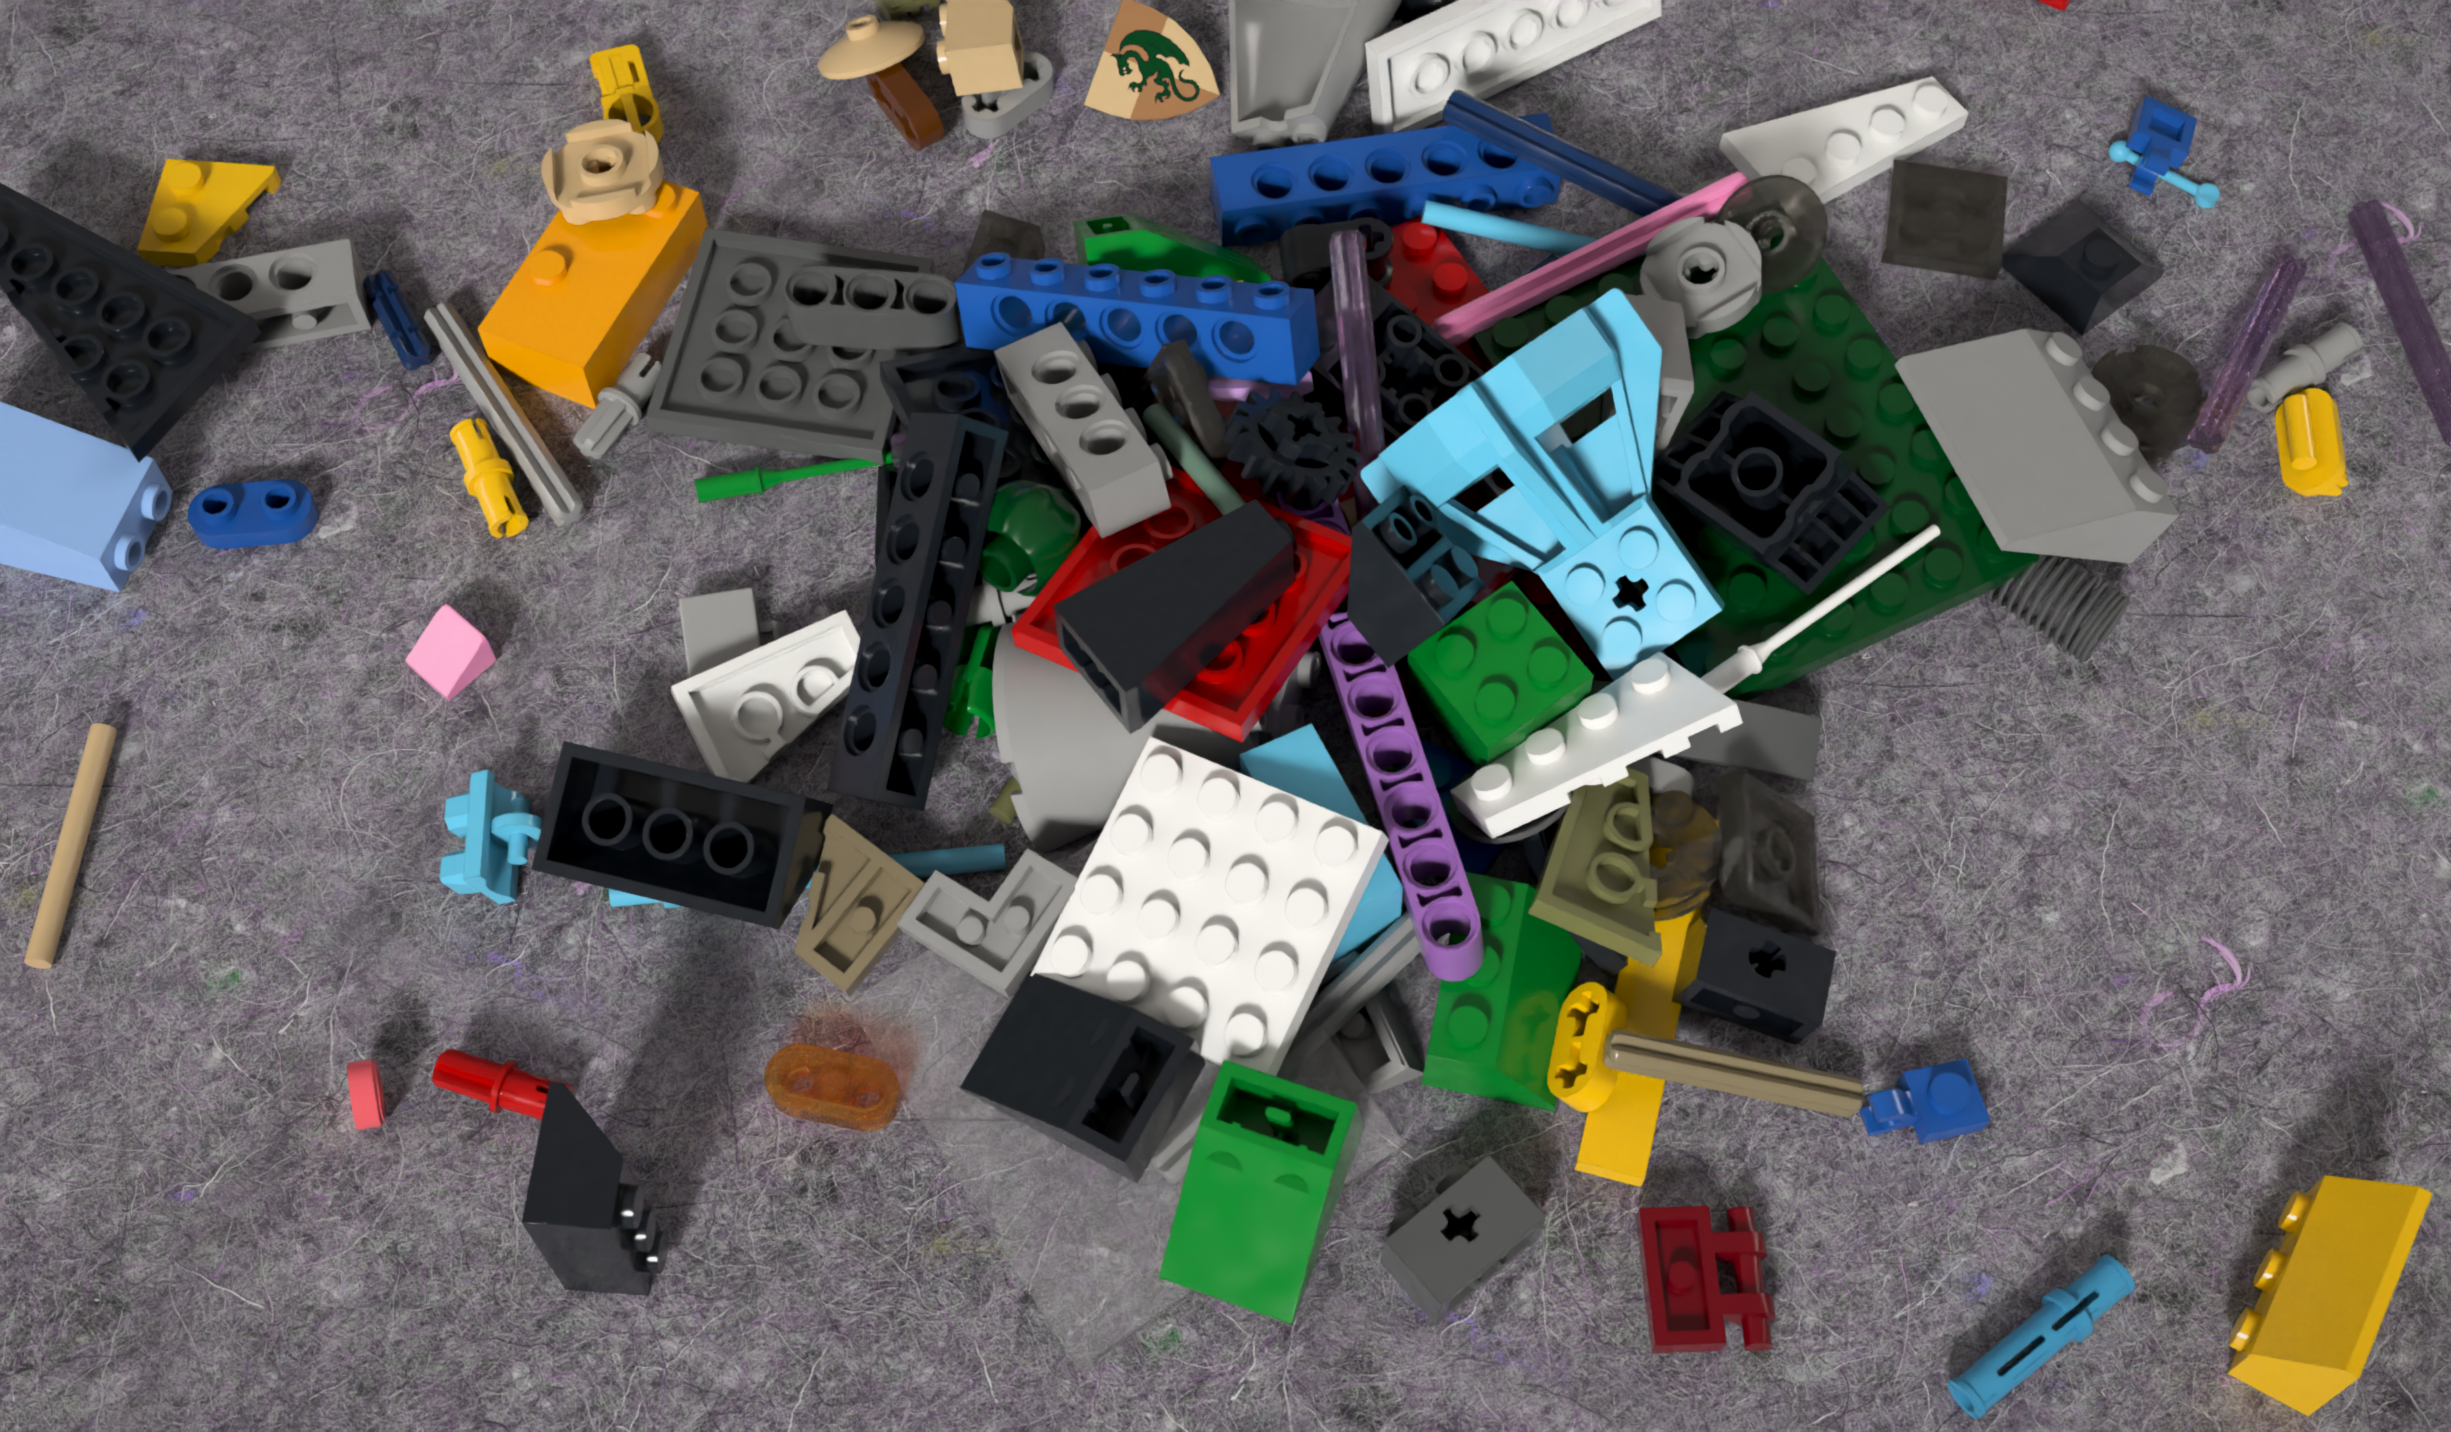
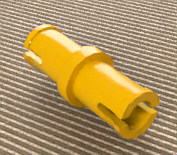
M471 418L463 420L451 429L449 436L466 470L463 478L466 489L470 495L477 497L488 522V529L493 537L502 538L501 524L507 538L515 536L528 526L529 520L526 513L523 512L512 486L515 476L508 461L500 458L489 433V426L485 420L476 418L477 433Z

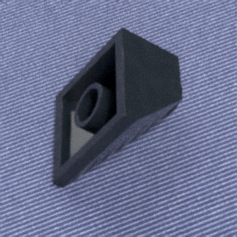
M2080 199L2003 253L1998 260V264L2081 336L2159 280L2164 273L2161 267Z

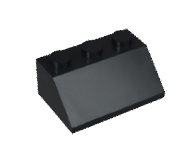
M549 1082L521 1223L565 1290L649 1296L653 1273L661 1274L665 1267L668 1248L666 1231H660L661 1228L656 1221L655 1209L648 1206L644 1198L642 1185L636 1183L621 1154L564 1083Z

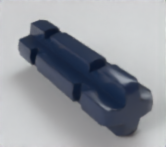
M380 270L375 275H367L363 281V287L404 368L416 371L420 366L429 365L434 358V354L403 292L400 291L393 273L387 270Z

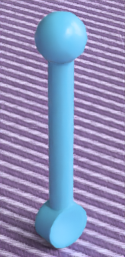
M2119 140L2111 144L2108 154L2114 162L2127 161L2136 166L2141 155L2126 147V141ZM2169 169L2165 176L2160 174L2158 178L2194 195V201L2202 208L2213 207L2220 197V190L2215 185L2210 183L2198 185Z

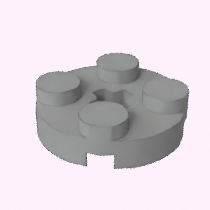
M1705 217L1685 218L1662 229L1650 241L1645 251L1646 259L1640 271L1642 295H1651L1660 300L1682 303L1687 339H1697L1706 333L1720 331L1734 325L1744 318L1759 303L1762 297V258L1760 250L1752 236L1736 223L1724 220L1725 226L1717 223H1705ZM1699 266L1704 272L1712 268L1717 272L1712 275V281L1705 284H1694L1689 282L1691 280L1690 269Z

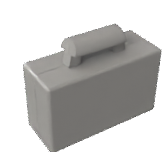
M752 587L679 598L677 610L681 616L689 678L761 647V634L773 632L774 641L786 636L784 623L771 620V622L759 620L757 597Z

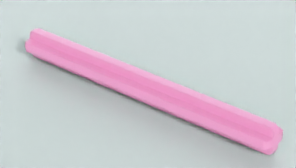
M1735 172L1437 318L1431 327L1456 347L1468 341L1474 334L1493 327L1496 322L1503 318H1512L1599 274L1617 268L1645 254L1650 241L1655 235L1676 221L1689 217H1705V223H1709L1747 204L1754 197L1752 186L1744 173Z

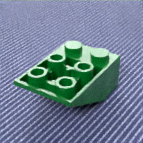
M1132 213L1073 221L1079 265L1093 266L1110 263L1117 265L1123 270L1147 272L1155 269H1167L1180 276L1203 278L1210 275H1224L1231 278L1232 281L1243 280L1244 282L1257 284L1271 281L1270 274L1251 256Z
M1223 1060L1198 1126L1159 1278L1293 1326L1364 1129L1358 1104Z

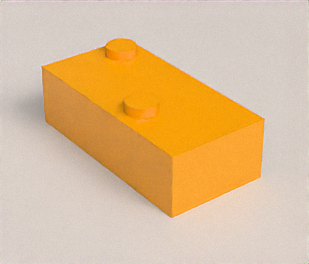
M610 166L600 167V168H599V173L606 172V171L610 170L611 167H610ZM663 179L661 185L655 191L657 197L656 204L646 213L638 215L627 213L616 218L590 221L582 225H574L567 222L562 211L559 209L477 328L487 356L496 371L595 409L599 404L598 394L603 388L613 386L696 259L705 227L708 228L700 192Z

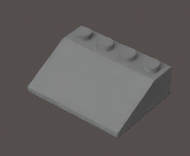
M2024 328L1903 356L1894 366L2000 550L2132 564L2180 516L2167 495L2168 487L2165 481L2150 468L2138 449L2139 441L2136 435L2121 422L2109 402V392L2099 381L2094 379L2081 358L2083 353L2080 346L2067 334Z

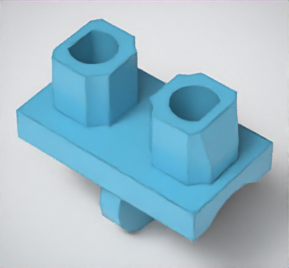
M487 769L471 773L470 791L446 799L444 819L448 830L461 839L466 838L464 850L446 853L444 857H441L440 880L457 894L481 892L501 905L516 901L519 865L527 863L528 849L537 848L544 819L531 814L530 800L523 798V795L518 791L506 789L498 785L494 780L495 774Z

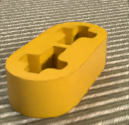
M1587 982L1579 985L1570 992L1563 1002L1547 1072V1085L1550 1092L1576 1111L1586 1113L1600 1107L1613 1092L1618 1070L1609 1069L1603 1063V1045L1606 1036L1610 1035L1612 1030L1617 1028L1626 1030L1628 1021V1009L1625 1003L1597 982Z

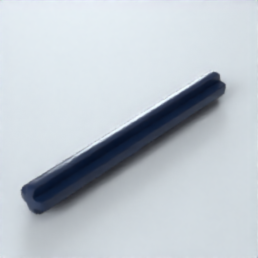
M1454 90L1444 106L1442 118L1445 122L1642 217L1684 198L1462 90Z

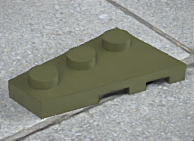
M1626 766L1629 776L1606 787L1603 784L1583 785L1575 789L1571 803L1568 804L1566 811L1560 817L1528 914L1653 967L1662 955L1661 933L1655 932L1653 908L1658 902L1656 879H1651L1649 848L1653 843L1649 782L1647 774Z

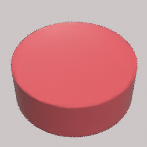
M373 1058L348 1062L349 1093L357 1131L383 1126V1123L386 1122V1109L378 1062H374Z

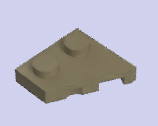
M832 813L825 822L823 833L826 838L818 871L813 872L808 893L809 909L807 917L801 922L794 952L799 959L850 997L902 934L897 922L925 883Z

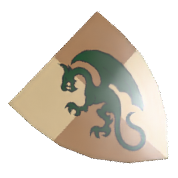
M1121 0L1082 104L1101 112L1127 119L1162 120L1192 112L1221 95L1209 62L1195 40L1173 19L1148 5L1135 0Z

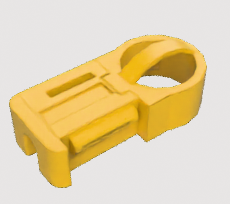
M628 44L590 55L589 61L594 79L598 78L603 96L600 97L603 106V120H621L623 117H627L634 132L642 133L645 136L646 130L658 143L664 133V124L659 105L655 98H653L638 46ZM638 114L648 115L651 117V120L641 127Z

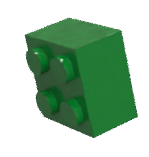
M1513 581L1501 587L1408 653L1407 684L1478 770L1490 765L1526 741L1530 735L1542 730L1591 695L1594 675Z

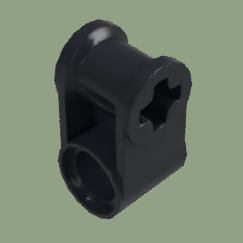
M1362 217L1352 221L1320 225L1302 224L1285 231L1279 238L1278 249L1284 282L1290 287L1313 289L1314 297L1349 260L1366 274L1367 265H1371L1372 279L1384 289H1387L1392 281L1393 266L1388 256L1393 249V234L1390 227L1381 220ZM1363 234L1367 235L1366 249L1361 247V236Z

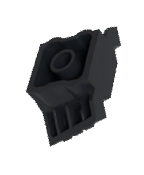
M1753 390L1749 392L1745 399L1721 391L1657 456L1653 465L1652 487L1657 492L1679 504L1694 519L1753 561L1771 569L1790 587L1808 596L1891 508L1887 502L1852 471L1841 450Z

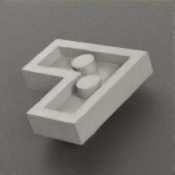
M1027 848L988 902L935 869L897 922V925L909 937L1010 999L1041 955L1065 905L1076 889L1075 885L1078 878Z

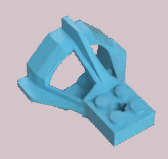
M1618 288L1609 290L1587 307L1579 309L1511 354L1476 381L1470 382L1463 387L1455 396L1424 417L1378 455L1379 457L1364 467L1360 474L1362 480L1379 504L1401 486L1405 485L1411 495L1422 497L1432 507L1437 517V525L1454 546L1463 548L1468 554L1529 570L1539 575L1613 681L1629 672L1639 662L1650 658L1657 652H1661L1722 611L1725 606L1720 595L1652 500L1651 489L1663 348L1627 296ZM1611 387L1616 414L1573 443L1561 423ZM1499 467L1514 484L1513 487L1476 513L1454 500L1455 497ZM1626 575L1631 582H1636L1640 579L1646 581L1649 588L1642 595L1646 604L1637 606L1632 601L1624 603L1618 596L1622 589L1619 578Z

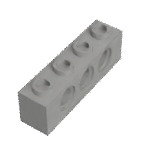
M350 238L322 241L308 246L275 252H262L248 257L215 263H202L193 267L166 271L254 318L261 334L243 353L372 329L368 296L363 287L365 273Z
M1059 322L994 351L1009 399L1102 539L1171 508L1165 481L1172 479L1173 474L1163 449L1158 443L1150 446L1147 444L1146 432L1139 416L1132 407L1123 410L1122 400L1113 379L1108 373L1099 376L1094 355L1084 339L1075 342L1062 322Z

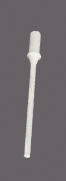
M1932 524L1766 641L1751 646L1741 645L1736 654L1700 679L1724 694L1752 673L1758 674L1762 671V664L1772 651L1939 536L1940 529L1935 524Z

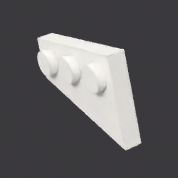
M846 609L671 686V694L712 775L750 784L849 693L861 638Z

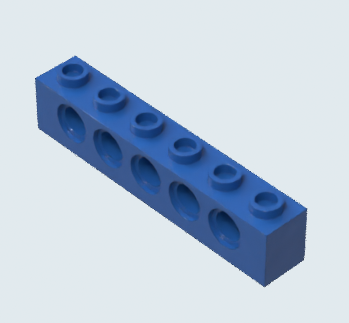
M1548 112L1517 116L1554 134ZM1454 125L1210 157V196L1221 246L1223 247L1238 245L1254 246L1262 242L1279 240L1285 231L1302 224L1320 225L1352 221L1362 217L1375 218L1383 221L1386 225L1405 223L1422 215L1426 200L1482 213L1518 207L1534 208L1543 204L1557 202L1561 177Z
M992 252L977 258L975 263L954 282L966 347L997 350L1062 322L1075 342L1083 339L1087 342L1098 363L1297 386L1320 357L1314 290L1290 287L1282 281H1267L1257 284L1232 281L1231 278L1224 275H1210L1200 278L1175 275L1173 271L1167 269L1142 272L1123 270L1117 265L1110 263L1084 266L1065 264L1059 258H1043L1036 261L1011 258L1009 254L1003 252Z

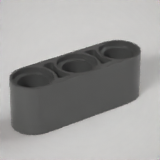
M811 265L793 270L786 277L783 284V295L791 331L803 343L927 353L952 348L958 342L961 335L956 289L952 282L944 276L928 273Z

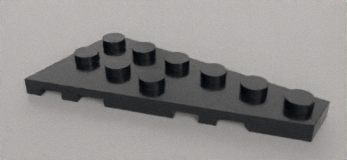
M0 183V291L140 463L261 332L254 318Z

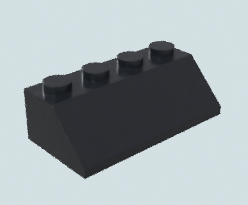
M563 741L531 870L780 929L812 879L813 872L818 869L826 838L823 833L825 822L832 813L833 804L797 794Z

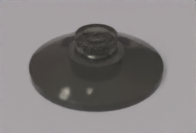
M1785 175L1763 176L1741 186L1727 199L1715 220V223L1725 226L1724 220L1736 223L1745 229L1755 240L1762 258V294L1783 291L1804 279L1819 261L1828 237L1827 213L1819 196L1804 182ZM1779 232H1784L1783 241L1778 247L1771 250L1770 241L1772 237Z

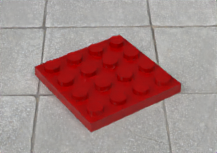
M1170 466L1173 478L1165 481L1171 508L1103 539L1092 525L1012 627L1014 646L1078 672L1059 648L1053 605L1223 515L1187 472ZM1238 492L1246 503L1254 500V498ZM1259 500L1257 501L1274 519L1277 517L1282 518L1294 534L1297 543V551L1293 553L1294 584L1162 708L1242 743L1349 590L1352 537Z

